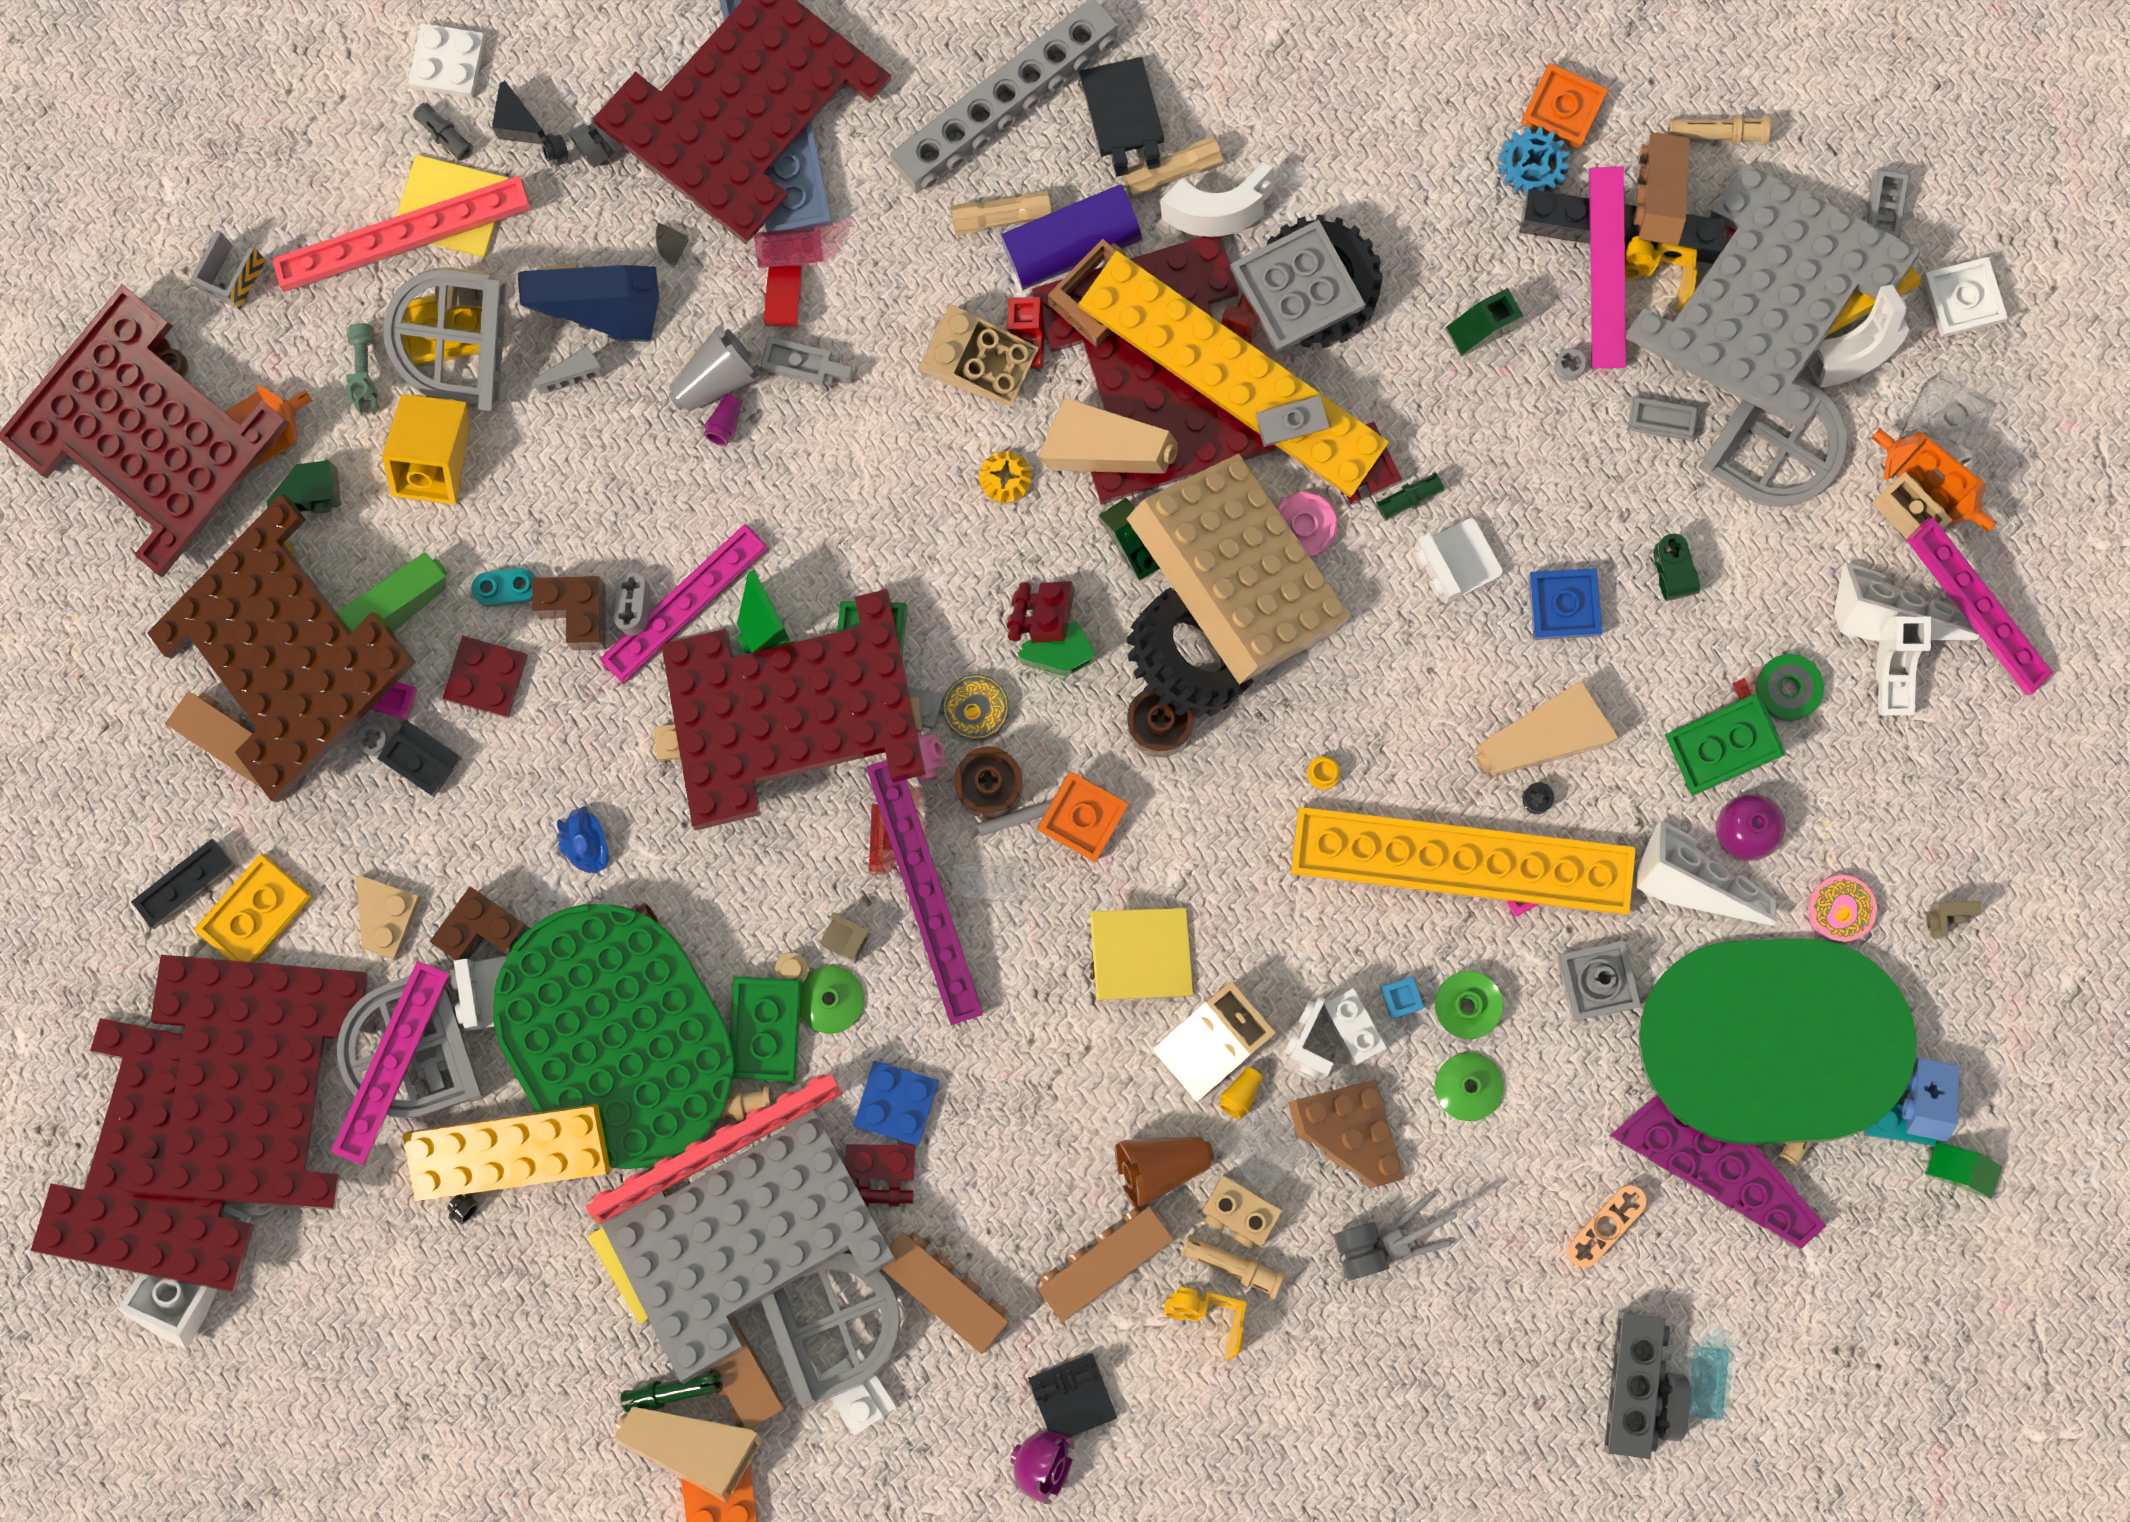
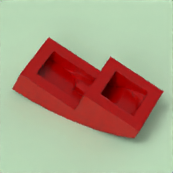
M769 265L764 312L765 326L798 327L802 266Z
M1009 298L1007 330L1009 333L1039 347L1029 369L1043 368L1044 316L1042 298Z

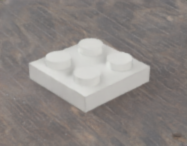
M420 23L408 79L410 89L474 98L486 40L484 33Z
M1989 257L1925 272L1922 276L1941 338L2003 323L2008 319Z

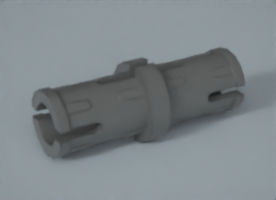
M424 102L416 108L413 118L431 133L432 140L446 147L458 161H462L470 155L473 145L467 142L454 129L455 125L450 120H444L428 102Z

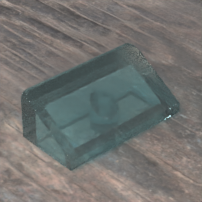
M1693 1345L1689 1416L1723 1420L1729 1350Z

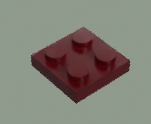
M462 636L442 699L450 703L509 718L528 655L520 651Z

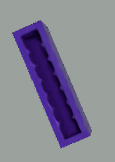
M1122 184L1001 234L1002 246L1022 291L1072 270L1102 239L1109 245L1115 243L1121 249L1142 241L1137 218Z

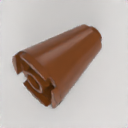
M1200 1136L1123 1140L1115 1146L1118 1174H1124L1127 1184L1123 1185V1189L1134 1208L1146 1206L1209 1170L1210 1162L1214 1161L1211 1144L1209 1141L1204 1142Z

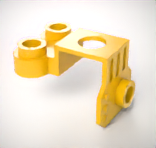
M1635 236L1628 243L1627 251H1625V279H1636L1641 276L1650 277L1660 262L1683 266L1677 300V309L1681 311L1696 290L1697 270L1695 266L1697 250L1660 242L1654 248L1651 241L1639 239V236ZM1667 251H1676L1681 253L1682 256L1677 258H1671L1665 256L1663 253Z
M1178 1287L1177 1293H1171L1170 1298L1165 1300L1163 1315L1177 1320L1198 1322L1206 1316L1208 1304L1235 1310L1224 1355L1225 1361H1230L1236 1355H1239L1244 1339L1242 1334L1244 1331L1243 1319L1247 1302L1211 1292H1206L1198 1298V1291L1191 1288Z

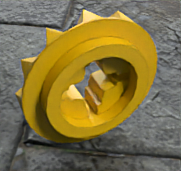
M1010 450L1006 452L996 451L984 460L979 471V482L983 492L990 499L1000 503H1011L1022 498L1029 490L1032 481L1031 469L1022 455L1013 453ZM1006 464H1008L1010 474L1015 475L1017 478L1008 479L1005 488L1002 489L1000 477L994 474L1002 473Z

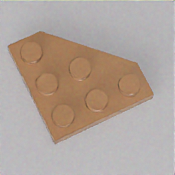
M1376 1079L1288 1102L1297 1136L1307 1143H1314L1325 1151L1324 1155L1344 1170L1350 1169L1361 1177L1360 1181L1367 1187L1374 1188L1404 1179Z

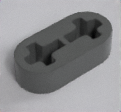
M1666 1373L1664 1381H1659L1658 1395L1662 1396V1411L1660 1417H1656V1431H1658L1659 1438L1662 1440L1682 1441L1688 1428L1690 1383L1683 1374Z

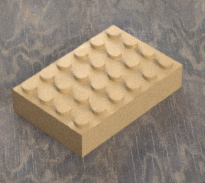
M1239 453L1143 499L1126 518L1239 685L1332 635L1351 617Z

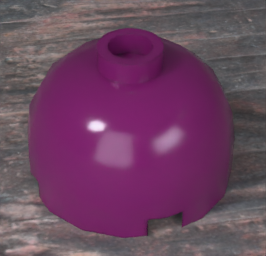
M1742 794L1731 799L1721 809L1715 823L1716 837L1722 849L1744 862L1759 861L1773 854L1781 845L1786 831L1785 817L1780 807L1770 798L1760 794Z
M1040 1431L1029 1436L1022 1445H1016L1011 1455V1464L1014 1465L1013 1475L1016 1484L1023 1494L1044 1504L1052 1502L1048 1498L1051 1494L1058 1496L1067 1480L1073 1459L1067 1457L1068 1448L1074 1449L1072 1438L1055 1432Z

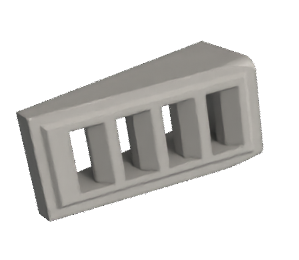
M1885 169L1873 170L1867 223L1876 227L1877 220L1893 222L1892 229L1877 228L1900 239L1911 173ZM1883 182L1897 184L1896 190L1882 188ZM1881 195L1894 196L1895 203L1880 201ZM1879 207L1894 209V215L1879 214L1878 209Z
M585 346L535 377L532 382L540 395L602 377L605 373L590 348Z

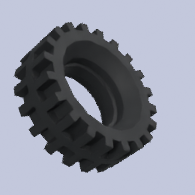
M1317 215L1316 220L1319 219L1342 263L1346 267L1348 274L1366 304L1365 309L1302 340L1303 347L1310 348L1311 343H1321L1322 348L1330 346V342L1339 340L1340 343L1348 341L1349 335L1354 332L1358 334L1363 329L1365 322L1371 319L1380 295L1383 273H1380L1379 266L1381 260L1379 254L1374 255L1372 241L1369 238L1364 240L1359 235L1360 229L1354 225L1349 229L1342 225L1344 219L1336 217L1335 222L1324 221V215ZM1304 216L1298 218L1297 224L1291 227L1286 223L1280 228V233L1276 237L1271 236L1267 245L1314 221H1306Z
M1171 587L1166 589L1160 596H1157L1139 614L1140 616L1130 627L1134 631L1127 637V644L1134 646V648L1127 655L1129 661L1137 662L1138 668L1133 672L1136 679L1141 677L1145 679L1148 685L1144 688V691L1148 695L1154 691L1161 697L1158 704L1163 707L1169 703L1175 705L1176 714L1182 716L1187 710H1191L1193 718H1200L1205 712L1208 713L1209 717L1214 716L1221 709L1225 710L1254 682L1251 678L1239 685L1221 657V667L1217 672L1199 670L1185 660L1178 651L1174 641V626L1185 623L1194 626L1202 632L1203 630L1177 592L1173 591Z

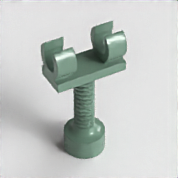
M356 323L347 328L348 343L355 346V374H346L348 382L346 392L361 416H363L361 407L363 403L368 401L371 402V412L375 415L379 408L378 402L375 397H378V391L368 375V346L374 343V328L369 324Z

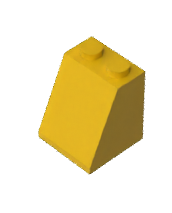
M401 394L382 454L391 497L456 505L470 428L467 402L454 399L430 398L422 395Z

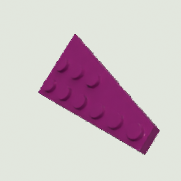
M1657 1093L1609 1135V1137L1798 1249L1803 1248L1826 1227L1825 1223L1755 1145L1722 1142L1709 1138L1708 1135L1697 1131L1689 1125L1686 1126L1667 1110L1666 1105L1658 1097Z

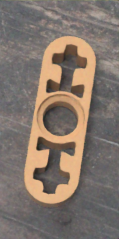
M1631 1185L1619 1188L1568 1243L1566 1252L1570 1262L1578 1267H1589L1595 1264L1644 1211L1647 1202L1644 1192L1640 1188ZM1624 1193L1626 1195L1634 1193L1637 1196L1634 1201L1637 1207L1636 1209L1632 1207L1625 1209L1621 1215L1627 1217V1220L1623 1223L1620 1216L1610 1211L1609 1208L1613 1205L1618 1210L1625 1202L1622 1195ZM1603 1216L1611 1217L1616 1224L1615 1232L1608 1237L1601 1235L1597 1230V1222ZM1590 1229L1594 1238L1604 1244L1600 1248L1597 1243H1594L1588 1250L1591 1255L1590 1259L1581 1258L1578 1260L1576 1258L1578 1250L1575 1246L1577 1244L1586 1245L1592 1239L1586 1235Z

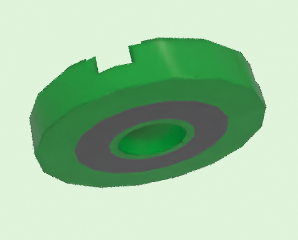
M1784 654L1776 656L1762 667L1756 677L1755 693H1760L1769 715L1778 720L1795 721L1805 718L1817 709L1823 698L1824 682L1821 672L1812 661L1801 655ZM1790 679L1797 684L1798 692L1795 696H1787L1782 692L1781 683L1783 680Z

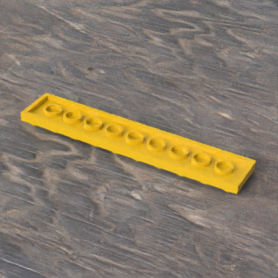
M1117 250L1078 304L1080 309L1259 434L1255 418L1257 412L1320 396L1329 429L1274 445L1348 497L1354 494L1389 443L1381 435Z
M1298 807L1290 875L1628 916L1630 912L1636 847Z

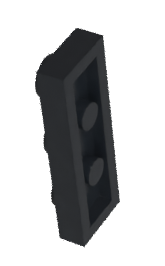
M210 839L132 900L131 903L151 928L156 929L234 868L235 864L217 841Z

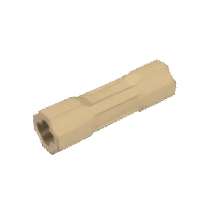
M1212 136L1193 143L1184 150L1160 158L1161 167L1148 170L1146 162L1128 168L1129 174L1123 175V179L1131 198H1135L1151 192L1165 183L1192 173H1202L1223 165L1221 150L1217 141Z
M1048 190L983 203L970 202L951 205L955 235L980 232L983 229L1029 223L1051 213Z

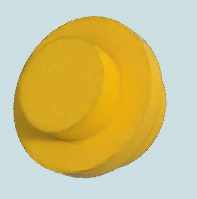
M1317 757L1310 762L1307 768V779L1313 787L1319 790L1331 789L1340 779V767L1330 757Z

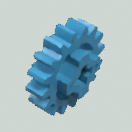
M1525 127L1523 136H1520L1515 131L1511 137L1512 142L1505 140L1502 149L1504 152L1499 153L1497 160L1503 164L1499 166L1498 174H1506L1503 185L1506 186L1512 183L1514 185L1513 194H1517L1520 189L1524 191V197H1526L1529 189L1540 191L1546 189L1548 192L1554 193L1556 190L1555 184H1563L1565 180L1563 174H1567L1570 167L1569 164L1564 163L1568 160L1569 152L1560 151L1564 141L1561 140L1555 143L1553 141L1555 134L1553 131L1544 136L1542 127L1537 129L1536 134H1532L1529 127ZM1516 152V158L1519 162L1513 167L1512 156ZM1552 159H1554L1555 168L1554 172L1551 174V168L1548 164Z

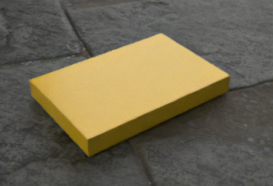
M436 296L412 300L406 309L403 322L437 326ZM457 308L446 312L445 327L480 332L482 308ZM402 334L406 351L417 367L435 363L436 339ZM444 340L443 361L479 354V345Z
M260 853L193 930L227 960L256 963L310 902L313 896L265 854Z

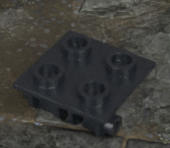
M1093 1353L1028 1378L1047 1430L1050 1432L1072 1437L1117 1419Z

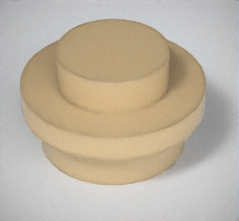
M797 953L784 954L775 965V975L777 978L802 979L803 983L809 974L807 961Z

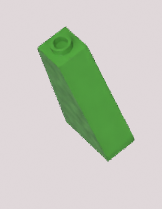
M424 552L340 609L337 613L351 632L371 612L379 614L392 632H394L446 589L447 572L438 559L432 560Z

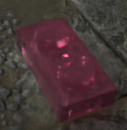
M819 226L758 232L754 236L758 268L823 262L824 256Z

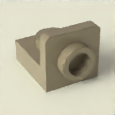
M1980 901L1939 902L1930 905V911L1926 915V924L1928 931H1932L1933 939L1948 937L1947 918H1949V924L1970 923V917L1981 915Z

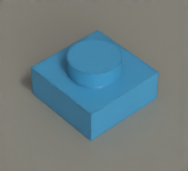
M1413 976L1380 987L1391 1020L1424 1009Z

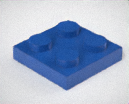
M1597 568L1529 573L1534 640L1597 637L1602 635Z
M873 1061L853 1126L919 1146L939 1080Z

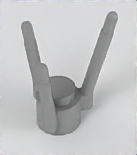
M1429 1192L1395 1223L1384 1228L1387 1234L1380 1237L1393 1262L1400 1258L1402 1262H1405L1412 1257L1451 1246V1241L1445 1240L1411 1249L1416 1246L1414 1240L1457 1217L1456 1212H1451L1410 1234L1406 1228L1399 1230L1434 1198L1433 1192Z

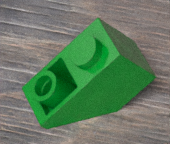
M1077 621L1071 624L1068 623L1065 641L1033 643L1030 639L1021 645L1022 650L1017 652L1018 659L1022 665L1068 677L1096 662V654Z

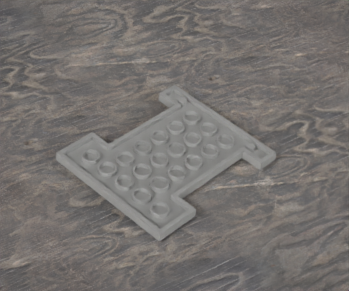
M1744 162L1711 210L1710 218L1725 220V225L1736 230V232L1674 322L1643 308L1627 331L1626 339L1804 430L1820 406L1822 398L1794 383L1856 290L1875 300L1882 286L1893 285L1897 290L1919 257L1921 249Z
M799 1083V1084H797L796 1086H794V1087L790 1088L789 1090L785 1091L784 1093H782V1094L778 1095L777 1097L771 1099L772 1105H774V1104L777 1103L776 1100H777L781 1095H783V1094H785V1093H787V1092H790V1091H795V1093H796V1092L802 1090L803 1087H802L801 1084ZM815 1109L784 1126L785 1129L668 1197L662 1191L601 1224L679 1381L683 1384L744 1349L729 1318L850 1249L866 1278L896 1261Z

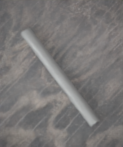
M1105 784L1099 785V787L1107 791ZM1051 801L977 823L980 836L1041 818Z

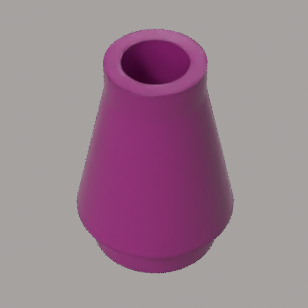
M730 394L724 395L721 403L704 424V436L706 439L721 446H727L729 441L734 440L739 412L742 406V401L739 398Z

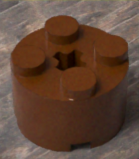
M1143 690L1132 700L1128 708L1127 730L1132 743L1138 750L1152 757H1169L1181 752L1189 743L1194 730L1195 718L1192 717L1191 710H1187L1182 716L1176 714L1175 705L1169 703L1163 707L1158 704L1161 697L1153 691L1148 695ZM1158 715H1164L1165 721L1170 723H1165L1163 728H1159L1157 723L1152 721L1157 720Z
M992 746L979 747L968 753L956 768L954 776L955 789L961 804L969 813L983 819H994L1004 816L1016 808L1023 792V779L1018 763L1007 752ZM987 776H992L993 781L998 782L993 784L991 790H986L985 785H980V783L986 781Z

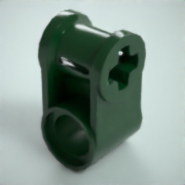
M1676 533L1664 536L1653 550V558L1664 600L1671 601L1699 594V577L1693 565L1686 539ZM1668 545L1670 549L1677 550L1674 556L1671 553L1665 554L1664 549Z

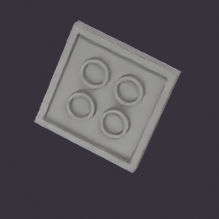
M1319 219L1230 264L1234 277L1276 353L1365 309L1366 304Z

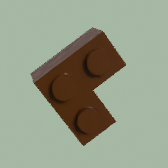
M600 576L532 578V611L539 619L566 618V643L572 650H606V584Z
M469 886L429 942L454 960L469 959L484 938L504 953L509 954L514 944L530 927L478 890Z

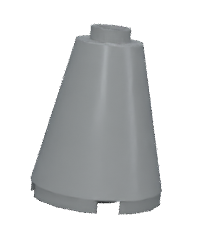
M721 323L712 331L669 385L672 391L669 397L679 410L686 408L688 411H692L756 381L762 376V372L758 365H755L753 368L748 362L750 361L749 358L752 357L749 351L731 330L727 329L725 331L724 325Z

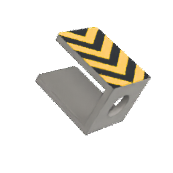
M217 230L190 280L202 293L240 310L265 263V259L255 247L250 246L227 290L225 291L212 285L232 248L231 242L222 232Z

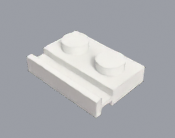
M862 1350L856 1351L860 1362L864 1361L866 1357ZM848 1356L819 1375V1381H824L854 1368L851 1357ZM875 1375L872 1379L854 1389L831 1398L854 1436L897 1408L878 1375Z

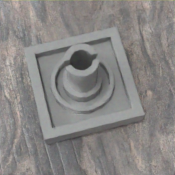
M1625 940L1557 955L1572 1022L1641 1007Z

